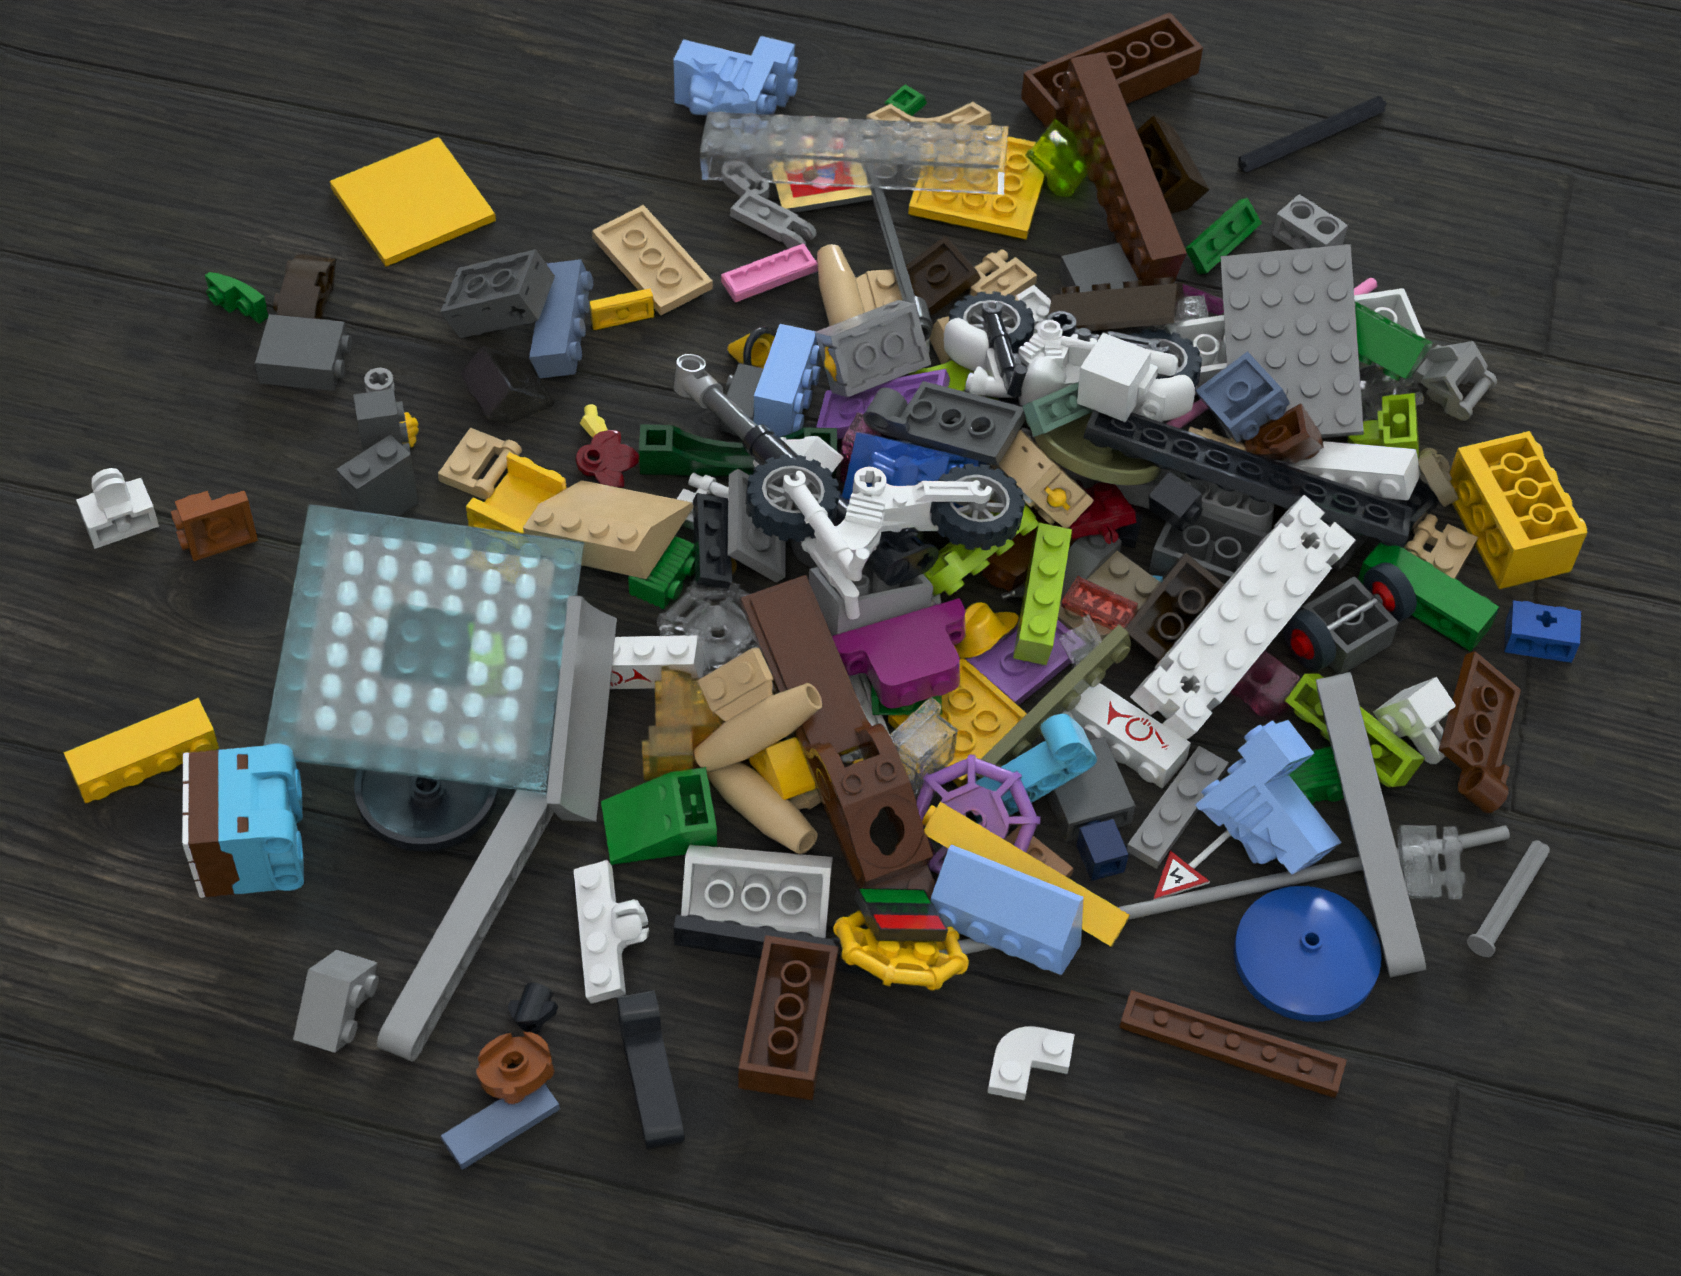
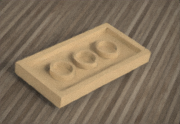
M644 205L592 230L593 240L638 290L651 289L654 308L660 315L713 289L712 279Z

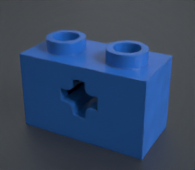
M1513 600L1505 623L1504 652L1572 663L1580 645L1581 611L1560 606L1553 607L1534 604L1529 601Z

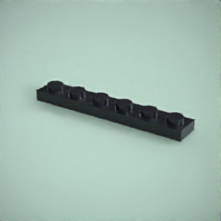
M676 915L674 945L761 959L765 935L837 946L839 947L837 971L876 977L857 965H848L842 959L843 949L838 937L827 939L814 937L807 932H782L770 926L757 928L744 926L732 920L719 922L707 920L699 915Z

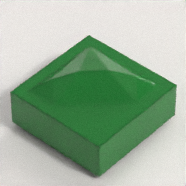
M907 85L901 87L884 102L885 106L892 104L910 116H913L927 104L924 95Z

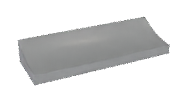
M568 596L546 804L561 820L596 822L617 618L596 609L585 601L582 596Z

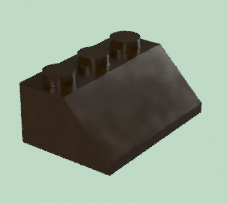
M1155 115L1137 130L1170 213L1189 209L1210 189L1176 130Z

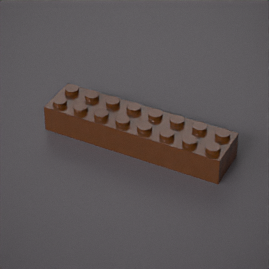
M1105 52L1071 58L1067 71L1064 72L1061 90L1058 91V102L1060 107L1065 109L1068 116L1069 130L1074 132L1076 136L1078 153L1081 157H1084L1087 164L1088 178L1091 182H1094L1097 189L1098 203L1101 207H1104L1107 214L1108 228L1111 232H1114L1117 243L1123 249L1138 280H1142V286L1154 285V279L1173 277L1175 282L1187 253Z

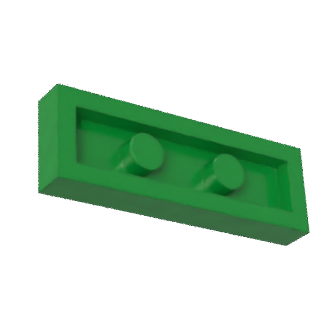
M1248 198L1238 200L1185 248L1199 275L1208 273L1221 261V256L1229 254L1262 224Z

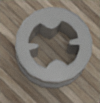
M374 368L366 373L364 382L367 393L388 389L395 390L393 375L388 369Z

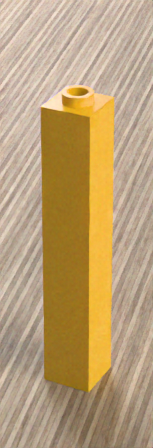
M941 801L937 808L932 805L922 820V824L926 826L924 828L925 834L948 849L952 844L1082 896V929L1111 947L1130 917L1128 913Z

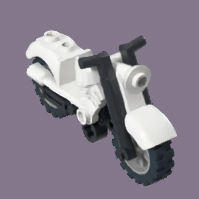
M992 291V294L978 292L976 296L970 294L965 296L962 302L957 301L954 304V309H951L949 322L945 326L944 350L954 362L975 371L968 375L965 392L982 397H998L999 401L1018 406V398L1019 405L1022 407L1024 404L1079 382L1080 367L1101 335L1091 334V331L1087 328L1078 330L1074 315L1065 311H1056L1049 314L1047 320L1041 323L1038 332L1033 335L1035 322L1033 312L1030 308H1026L1024 301H1017L1015 296L1010 294L1006 296L1001 295V292ZM1150 329L1142 330L1140 334L1135 332L1130 335L1111 331L1105 333L1152 351L1150 364L1158 367L1157 377L1144 398L1137 396V403L1132 411L1133 413L1162 422L1178 418L1192 410L1196 386H1198L1202 357L1198 347L1192 346L1193 342L1188 338L1183 339L1180 334L1172 332V334L1166 333V330L1157 329V332H1151Z

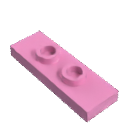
M803 243L721 274V282L736 303L818 271V263Z

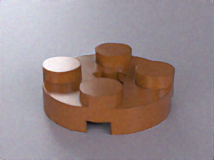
M523 1032L524 1037L518 1036L514 1038L511 1033L504 1034L490 1041L481 1050L478 1056L479 1066L476 1068V1074L481 1087L486 1093L496 1098H502L508 1104H516L521 1102L525 1096L539 1089L554 1075V1066L549 1047L545 1040L537 1034ZM511 1063H514L516 1065L520 1064L516 1068H508V1065Z

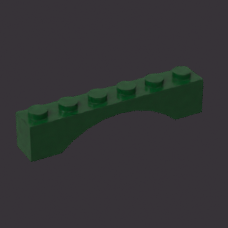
M640 424V475H691L695 473L700 476H729L730 473L737 469L748 475H753L755 467L752 463L754 458L743 449V442H725L703 438L688 433L674 425ZM804 427L794 433L782 436L786 437V440L818 436L837 451V428ZM836 468L832 472V478H836Z

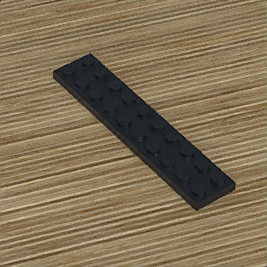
M1093 410L1083 436L1084 439L1089 440L1097 447H1110L1119 450L1129 458H1142L1151 461L1161 469H1174L1183 472L1191 479L1215 483L1226 491L1236 490L1249 495L1255 501H1268L1279 505L1285 511L1305 495L1324 512L1320 518L1324 523L1333 524L1336 522L1351 534H1364L1376 538L1386 546L1396 545L1404 548L1409 535L1411 507L1133 412L1124 422Z

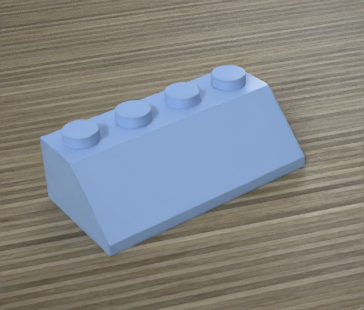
M951 844L931 896V901L945 926L953 927L958 933L971 938L975 942L984 943L1003 951L1009 956H1016L1035 964L1041 969L1050 970L1062 975L1081 946L1083 897Z

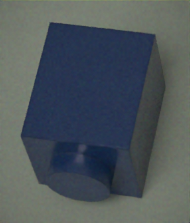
M1114 819L1106 821L1095 820L1087 823L1084 827H1080L1076 846L1091 881L1125 872L1129 854Z

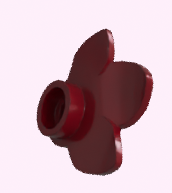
M605 430L595 434L591 444L584 445L577 451L575 461L580 472L587 476H594L599 484L623 488L624 476L622 472L634 468L639 463V454L632 447L620 444L621 432ZM587 456L594 457L597 461H592Z

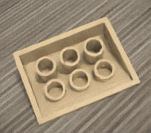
M581 480L540 503L524 525L523 530L536 556L647 579L694 506L692 502Z

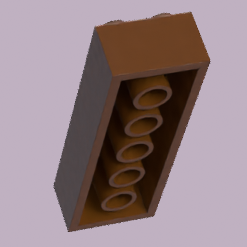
M1169 12L1024 72L1021 99L1052 135L1069 129L1066 111L1060 107L1058 102V91L1061 90L1064 72L1067 71L1071 58L1105 52L1123 99L1128 104L1199 74L1203 47Z

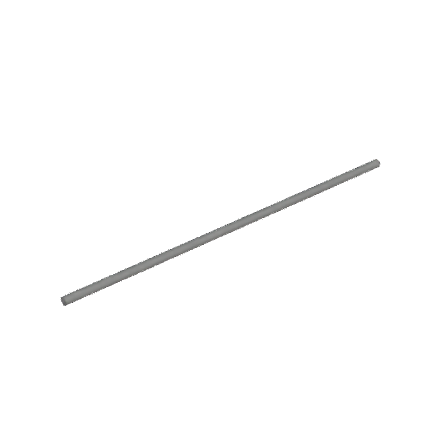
M1500 826L1396 849L1399 861L1403 862L1507 840L1510 834L1507 826ZM1358 856L1310 866L1293 875L1287 871L1118 908L1130 915L1128 920L1361 871L1362 867ZM971 938L958 941L964 954L994 948L984 943L975 942ZM946 949L939 950L940 953L947 954Z

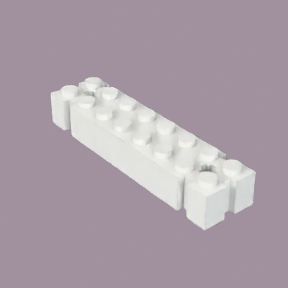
M1303 495L1285 512L1274 525L1275 528L1264 537L1155 666V670L1144 679L1130 697L1150 715L1159 711L1166 718L1162 723L1164 726L1186 740L1201 728L1213 713L1211 710L1224 700L1330 572L1331 566L1349 549L1355 539L1336 522L1330 527L1320 519L1324 512Z

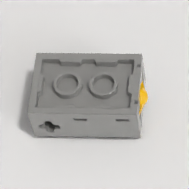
M897 300L815 332L831 393L844 397L853 396L931 365L915 303Z

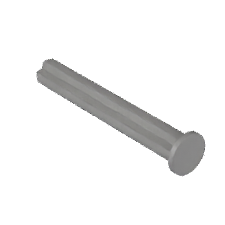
M1538 840L1531 843L1478 932L1470 935L1467 939V944L1474 953L1483 957H1491L1494 954V943L1550 852L1548 845L1542 844Z

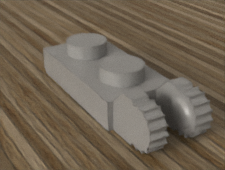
M749 190L730 208L731 217L780 242L783 241L789 249L803 243L806 246L803 238L805 240H812L817 233L815 227L799 218L797 214Z

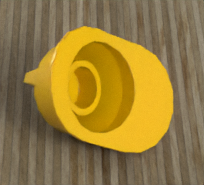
M982 602L971 604L965 609L966 636L962 642L954 645L959 658H972L991 649L1001 637L1017 625L1019 616L1012 612L994 613L987 604Z

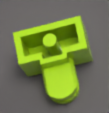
M1415 393L1382 396V411H1378V420L1363 421L1364 435L1347 436L1348 444L1416 449L1417 457L1419 458Z

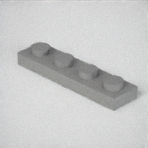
M1198 746L1127 844L1128 853L1157 869L1199 810L1195 804L1204 797L1201 791L1218 779L1220 781L1227 771L1229 762Z

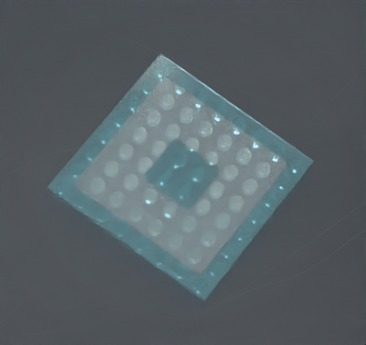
M309 504L264 746L273 743L285 744L291 747L295 761L547 793L568 596H577L584 542Z

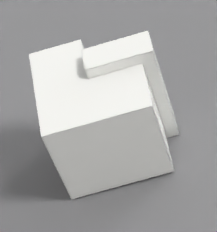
M1102 333L1080 367L1077 404L1126 422L1136 406L1137 396L1144 398L1157 377L1158 367L1150 364L1152 351Z

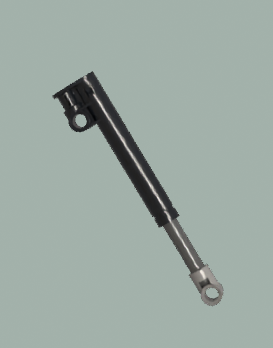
M684 354L678 357L676 361L674 391L680 396L692 398L702 408H709L743 440V449L757 463L764 465L765 460L772 457L779 459L780 455L797 457L798 454L767 425H757L723 393L722 386L705 371V361L703 358L694 354ZM841 494L839 495L836 519L832 521L834 526L842 523L849 506V502ZM912 527L904 528L900 532L884 531L881 532L876 550H873L865 565L886 585L893 586L929 571L936 563L939 551L934 545H925Z

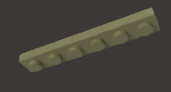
M1120 624L1117 625L981 760L1001 767L1032 748L1031 743L1040 734L1043 736L1040 727L1045 720L1054 715L1062 714L1065 710L1069 712L1075 708L1081 700V694L1089 686L1092 688L1097 686L1105 677V671L1114 662L1118 664L1128 655L1131 646L1129 632ZM976 773V781L985 777Z

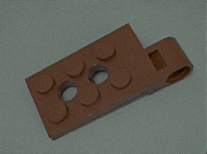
M1474 651L1466 654L1452 700L1456 706L1449 711L1439 751L1462 769L1458 782V791L1484 813H1491L1502 806L1509 792L1506 782L1510 767L1506 764H1501L1521 689Z

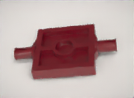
M1076 480V483L1094 501L1068 528L1072 529L1071 538L1076 539L1100 534L1106 543L1111 544V541L1115 543L1118 540V533L1115 531L1117 528L1136 523L1134 509L1116 484L1100 482L1093 487L1085 488L1081 481Z

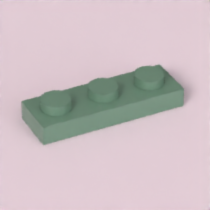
M1079 382L1022 405L1026 422L1031 428L1034 437L1093 412L1092 409L1077 404Z

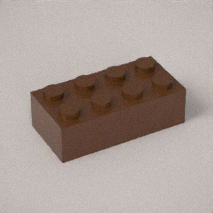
M765 935L738 1068V1088L813 1100L837 973L839 947Z

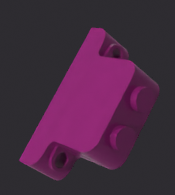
M960 598L840 633L832 636L848 676L860 673L866 674L881 704L885 707L898 708L908 706L931 697L945 695L959 686L960 663L959 655L954 645L962 642L966 636L965 608Z

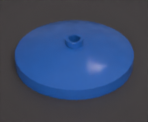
M1290 886L1265 894L1248 908L1236 932L1234 960L1243 984L1261 1004L1287 1018L1306 1022H1320L1342 1017L1358 1008L1367 999L1374 988L1380 972L1381 947L1370 921L1350 901L1325 889L1310 886Z

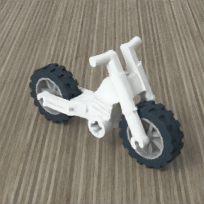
M780 455L779 459L769 458L765 460L764 465L759 464L754 468L753 475L750 474L748 478L745 505L748 517H752L753 525L757 529L761 527L764 534L770 537L772 535L778 536V540L788 541L789 538L795 539V542H801L804 551L810 554L828 582L837 589L844 599L846 616L849 619H857L860 616L859 591L851 580L859 581L862 579V569L873 550H876L881 532H900L904 528L915 527L919 531H938L942 537L947 536L950 538L949 542L957 546L958 544L965 545V549L974 550L977 547L981 548V550H991V546L1001 547L1005 545L1007 539L1011 541L1015 537L1016 531L1019 530L1025 500H1022V489L1016 487L1017 482L1011 476L1008 478L1005 476L1004 471L998 468L996 470L989 469L990 466L980 464V467L973 464H964L963 468L956 466L951 468L947 475L945 473L942 474L938 481H922L915 486L889 485L886 483V476L881 470L874 467H864L855 473L853 493L851 494L845 519L838 526H834L832 521L836 519L840 491H838L837 479L832 478V472L827 467L825 469L821 467V463L817 460H806V456L797 455L795 458L789 455ZM866 483H872L873 487H867ZM772 494L778 498L770 500L767 495ZM953 502L962 505L963 507L956 508ZM990 512H997L1000 514L994 517Z

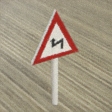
M1228 830L1222 833L1189 864L1170 851L1153 900L1209 884L1210 881L1197 872L1195 868L1231 836Z

